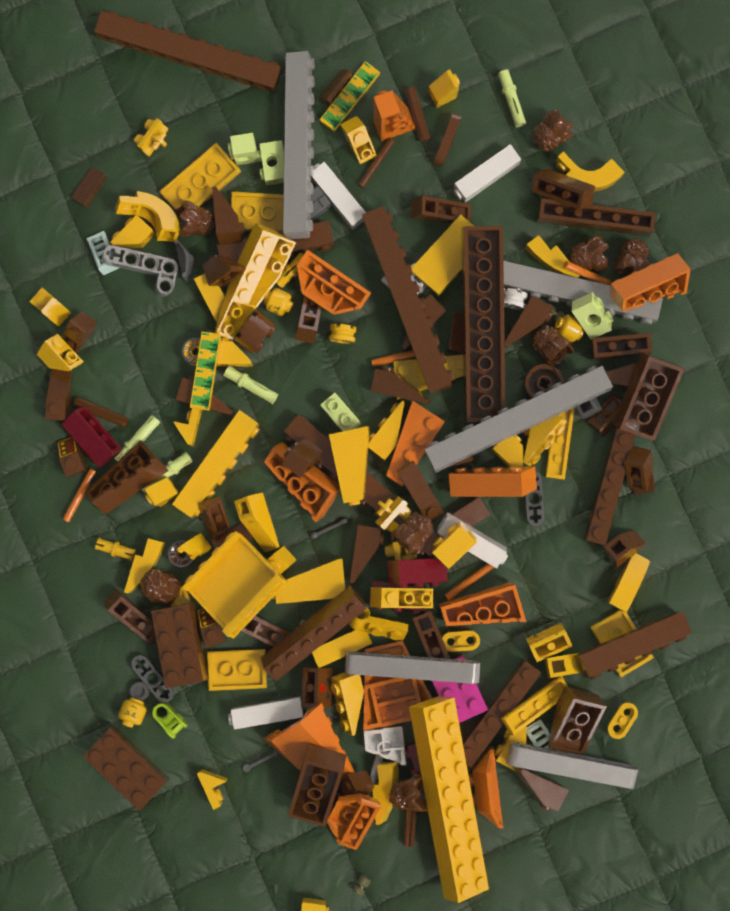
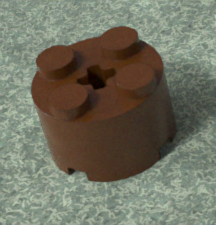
M258 310L255 311L257 316L252 315L239 331L241 337L238 338L236 336L234 339L252 354L254 352L258 354L264 347V339L266 337L270 339L277 329L274 327L275 323Z
M540 364L532 368L525 376L523 390L526 397L531 400L533 395L540 391L545 393L551 390V386L559 382L564 384V379L557 368L547 364ZM541 381H542L543 383H545V382L547 383V386L545 387V389H544V387H540V386H539V384L541 383Z

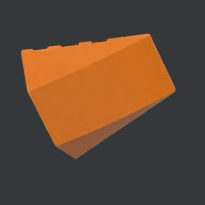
M403 641L365 649V653L410 656ZM364 675L363 731L412 721L409 706L432 699L424 681Z
M322 702L308 710L298 722L283 731L277 729L263 739L299 770H301L308 744L346 754L339 744L340 740L337 734H334L332 730V723L329 717H326L323 711L324 706ZM347 756L340 781L347 774L355 772Z

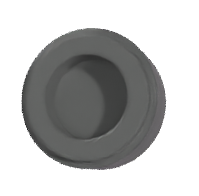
M138 681L130 687V696L137 700L143 701L150 694V689L143 681Z

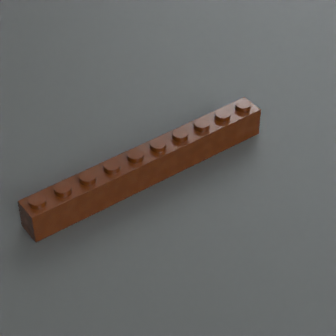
M101 11L94 30L98 39L274 94L282 74L281 66L276 62L261 61L259 57L254 55L248 57L238 50L229 51L219 44L213 46L207 44L205 40H194L183 33L175 34L164 27L159 29L148 22H136L134 18L129 16L125 18L120 17L113 11Z
M384 206L362 214L430 395L452 387L451 381H454L450 370L446 371L444 364L447 363L444 353H439L437 347L440 345L437 334L433 335L430 328L433 327L430 316H425L423 310L427 308L423 298H418L417 292H420L417 282H412L410 277L413 274L410 264H405L403 257H406L404 248L397 243V240L400 238L396 228L392 229L390 222L393 219L390 211H385Z
M298 414L284 430L287 434L285 438L293 445L296 441L300 442L306 438L324 452L316 465L322 470L324 467L330 471L328 475L338 482L330 440ZM366 472L365 496L363 500H360V503L365 507L370 505L374 509L372 513L379 518L380 515L377 512L381 506L378 502L382 501L385 504L389 498L394 501L397 497ZM399 514L394 518V521L399 526L405 523V519ZM434 529L432 535L425 541L420 551L423 557L426 555L432 556V544L441 536Z

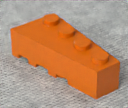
M677 253L640 271L633 272L629 276L617 279L611 283L610 297L623 312L641 307L647 301L651 303L658 302L661 297L669 299L673 298L676 293L681 295L687 294L691 268Z
M412 401L386 477L403 487L404 483L397 470L411 461H414L416 465L425 453V449L428 448L427 445L433 441L445 421Z
M281 442L273 447L264 463L280 481L285 483L288 487L287 490L297 497L301 502L300 505L305 510L307 509L312 515L311 518L317 522L325 516L340 493V484L315 466L302 477L296 475L282 465L285 460L284 454L289 447Z
M535 466L493 467L490 469L475 467L467 470V467L455 468L454 472L449 473L450 496L523 497L537 489Z
M513 582L439 603L446 626L526 622L517 588Z

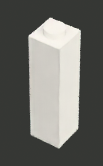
M511 144L457 181L454 184L455 190L453 191L458 200L462 199L466 203L520 165L521 158Z
M325 162L321 165L319 163L313 167L314 176L311 177V180L316 186H319L331 205L349 227L354 230L364 222L362 214L366 212Z
M447 512L437 527V533L444 537L447 534V529L454 523L457 525L461 520ZM461 521L477 537V543L468 552L495 568L506 561L508 555L504 545Z
M301 696L232 708L231 713L228 714L229 724L233 725L234 729L304 717L303 707H301Z

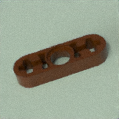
M452 114L434 164L443 167L459 127L461 115Z

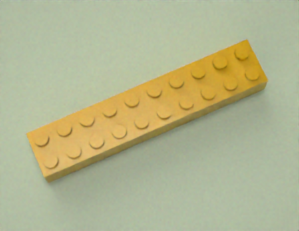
M437 696L409 706L443 896L444 899L460 903L488 890L489 887L455 698Z

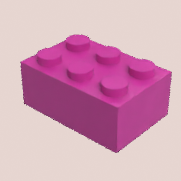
M463 655L453 658L458 660H465ZM432 681L438 696L455 698L459 723L488 710L476 683Z

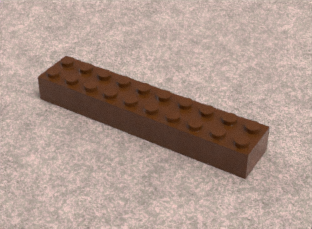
M464 226L461 228L464 421L480 422L481 419L487 416L492 418L498 415V411L505 408L503 226Z

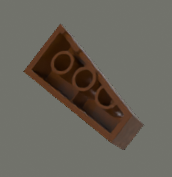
M140 440L95 482L85 494L106 515L169 470L158 456Z

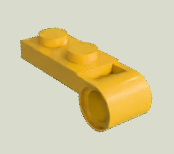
M368 608L349 622V625L354 630L363 631L374 636L388 637L393 640L403 641L408 632V624L371 617Z

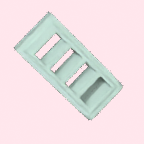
M104 231L87 238L97 267L102 275L119 269L118 267L105 264L103 259L100 260L104 250L97 251L110 246ZM101 240L104 241L103 243H100V244L94 246L95 243H97V242H99V241H101ZM110 251L109 259L113 260L116 256L113 255L114 252Z
M541 719L526 727V733L534 746L540 747L549 741L550 733ZM537 728H542V730L534 735L531 734V732L536 730ZM543 734L546 735L545 738H543V739H541L540 741L536 742L535 739H537L538 737L542 736Z

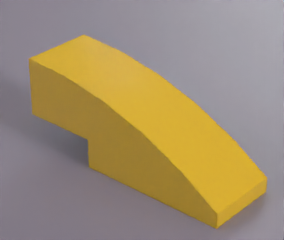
M539 235L526 245L525 249L529 254L551 272L579 278V274L563 267L564 262L569 260L557 245L550 250Z
M204 273L194 280L214 319L218 322L225 296L219 286H208Z
M148 538L143 556L135 555L125 593H132L140 586V580L144 574L154 569L163 552L164 542Z
M637 553L629 558L607 603L623 612H627L644 578L650 560Z
M353 630L322 644L312 654L318 668L345 657L347 652L358 651L372 644L368 633Z
M395 761L382 762L377 765L379 782L373 784L374 788L372 791L373 798L379 800L381 808L375 817L376 825H380L387 820L393 807L389 801V793L393 785L398 783L399 766L398 762Z

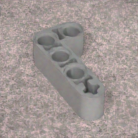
M114 245L105 248L102 254L105 264L157 276L155 291L159 296H168L173 291L178 265L173 259ZM110 251L114 252V256H117L114 257L113 260L109 259V255H106L109 254ZM122 253L123 256L121 258V262H119V256ZM133 256L135 263L128 264L125 257ZM151 260L154 263V268H147L144 261ZM165 264L171 265L173 272H165L163 266ZM160 283H167L169 291H162Z

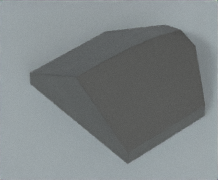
M174 240L182 277L185 282H189L196 259L179 240Z

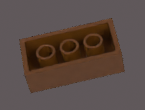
M642 352L613 424L621 430L655 441L684 368L678 364Z
M194 602L151 611L165 688L203 682L208 679Z
M114 725L83 756L139 811L170 779Z
M308 744L291 800L288 817L323 827L326 826L344 771L346 754Z

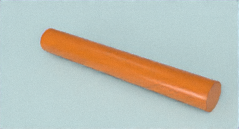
M565 261L563 264L565 269L594 282L611 286L610 280L569 261Z
M410 350L372 359L371 362L372 366L376 367L416 356L414 351Z
M90 468L63 520L70 522L96 474L95 470Z
M488 563L447 592L445 597L448 601L492 570L494 566Z

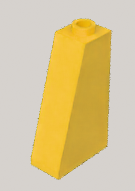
M369 426L329 434L343 503H349V506L360 504V500H363L365 496Z
M337 559L287 579L288 582L272 600H276V604L334 599L345 590L343 559Z

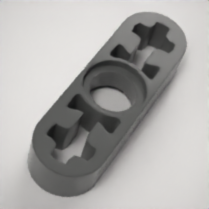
M537 471L536 477L538 481H536V484L539 487V491L534 490L531 493L538 494V503L532 504L529 502L528 497L531 493L525 495L526 521L531 526H539L544 521L542 477ZM529 506H540V510L536 509V514L540 515L537 523H534V520H530V516L533 515V509L529 510Z
M145 655L134 657L131 663L133 670L154 696L162 703L171 701L175 695L173 687L165 688L163 675L151 660ZM144 659L145 668L151 667L152 670L143 675L142 672L145 670L142 667L138 668L136 666L138 664L137 660L141 661ZM150 673H155L158 676L156 684L149 683L148 676ZM161 682H163L164 685H162L161 687L163 688V690L168 689L170 691L168 694L169 698H162V691L160 690V688H158L157 691L154 688L159 686Z

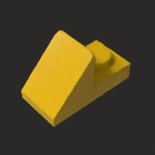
M43 288L30 300L37 309L58 327L72 314Z
M192 408V410L188 411L186 421H189L188 425L174 422L186 443L193 447L202 414L200 409Z
M203 769L200 770L197 775L214 810L222 805L221 800H223L221 791L219 789L216 790L215 787L225 783L228 778Z

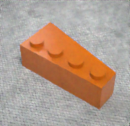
M384 90L376 94L374 97L373 121L381 141L416 129L409 108L393 91L387 92Z

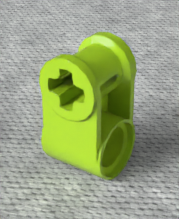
M159 702L154 707L152 712L154 719L171 738L174 739L183 727L186 728L188 726L186 720L168 702ZM159 707L166 708L167 715H159L157 709Z

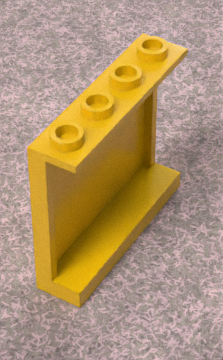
M235 531L226 537L225 542L221 547H217L212 552V556L207 561L200 564L199 570L194 575L186 579L182 588L188 591L223 628L222 632L227 637L235 638L288 581L241 533Z

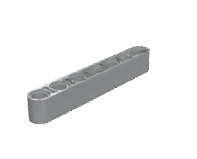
M347 652L345 673L475 684L479 683L480 662Z
M516 742L510 744L506 761L507 764L519 768L633 789L639 770L637 767L629 764Z

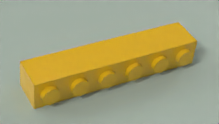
M239 410L172 505L191 518L198 517L201 514L198 503L209 500L214 496V488L217 484L221 485L227 477L224 474L228 469H233L237 463L236 458L239 453L243 454L249 446L247 444L249 439H254L260 431L258 428L259 424Z

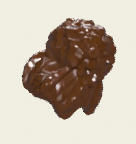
M554 109L548 112L543 121L539 122L533 129L532 141L544 151L554 150L558 148L560 142L564 143L573 136V133L570 132L573 124L571 121H565L559 110Z
M183 201L181 206L175 211V214L181 218L179 221L181 230L178 236L189 237L192 234L195 236H207L212 233L213 228L216 226L212 211L202 207L199 208L191 201Z
M601 235L592 236L585 243H579L572 247L568 260L586 270H606L608 259L603 255V252L609 248V245L602 241Z
M637 238L625 241L621 246L620 257L615 260L613 269L620 275L624 273L630 275L649 266V248L647 244Z
M549 325L541 327L533 334L532 346L537 353L543 356L544 362L547 365L556 368V364H560L567 354H572L574 351L570 342L562 335H559L557 329L549 327Z
M414 512L405 519L404 524L394 529L391 533V540L393 541L397 538L399 544L406 548L410 554H419L425 541L433 533L431 519Z
M160 569L146 572L140 580L143 594L154 603L171 605L180 595L181 582L173 574L163 573Z
M414 774L409 780H400L393 785L389 793V801L393 807L416 812L427 811L421 775Z

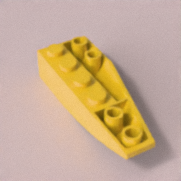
M255 223L238 260L239 264L245 266L246 271L229 283L215 334H221L222 337L233 339L280 278L296 244L295 241L268 227Z

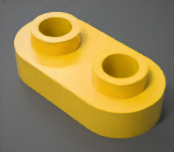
M471 630L447 632L442 636L449 652L474 650L480 644L479 635ZM473 637V643L468 644L466 639ZM449 638L454 639L453 645L447 644Z
M625 702L618 707L607 724V732L611 737L621 739L627 734L638 716V710L635 705ZM630 709V714L624 715V710ZM615 725H619L620 727L619 731L617 732L613 730V727Z

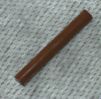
M388 138L358 183L361 188H365L395 143L393 139Z

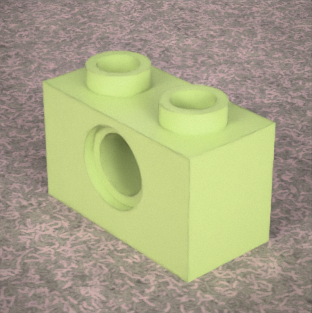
M253 133L230 136L231 143H228L229 154L231 155V160H235L236 165L259 162Z
M282 140L261 143L260 150H257L258 161H262L263 168L260 169L261 180H265L266 186L284 183V148ZM270 160L277 161L274 167H270L267 164Z
M593 292L572 301V313L590 339L611 331L612 315L609 311H605L602 300L596 297Z
M336 393L332 394L320 405L342 432L355 429L360 424L358 418Z

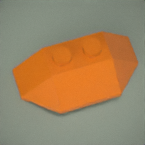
M309 250L306 251L297 264L302 294L332 315L361 309L371 292Z
M488 747L472 767L469 781L470 786H474L472 798L477 811L500 829L503 828L494 748Z
M360 793L338 797L329 814L327 823L339 845L355 850L358 849L381 808L378 799Z

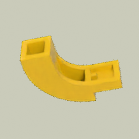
M564 152L555 161L557 168L563 173L566 172L567 176L594 185V192L609 188L625 173L612 159L602 168L595 171H586L579 168Z
M139 191L136 192L135 197L119 196L115 206L116 214L137 215L147 219L155 228L157 241L174 242V240H177L181 230L178 218L172 208L163 200L154 195Z

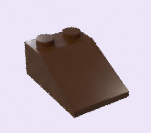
M564 687L556 705L548 744L549 748L578 755L584 754L607 708L598 694Z

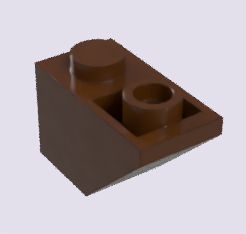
M82 311L68 322L62 339L77 354L91 337L97 322Z
M632 530L618 535L604 546V555L618 568L647 544Z
M367 771L347 774L338 786L333 803L335 804L340 796L357 793L369 795L374 785Z

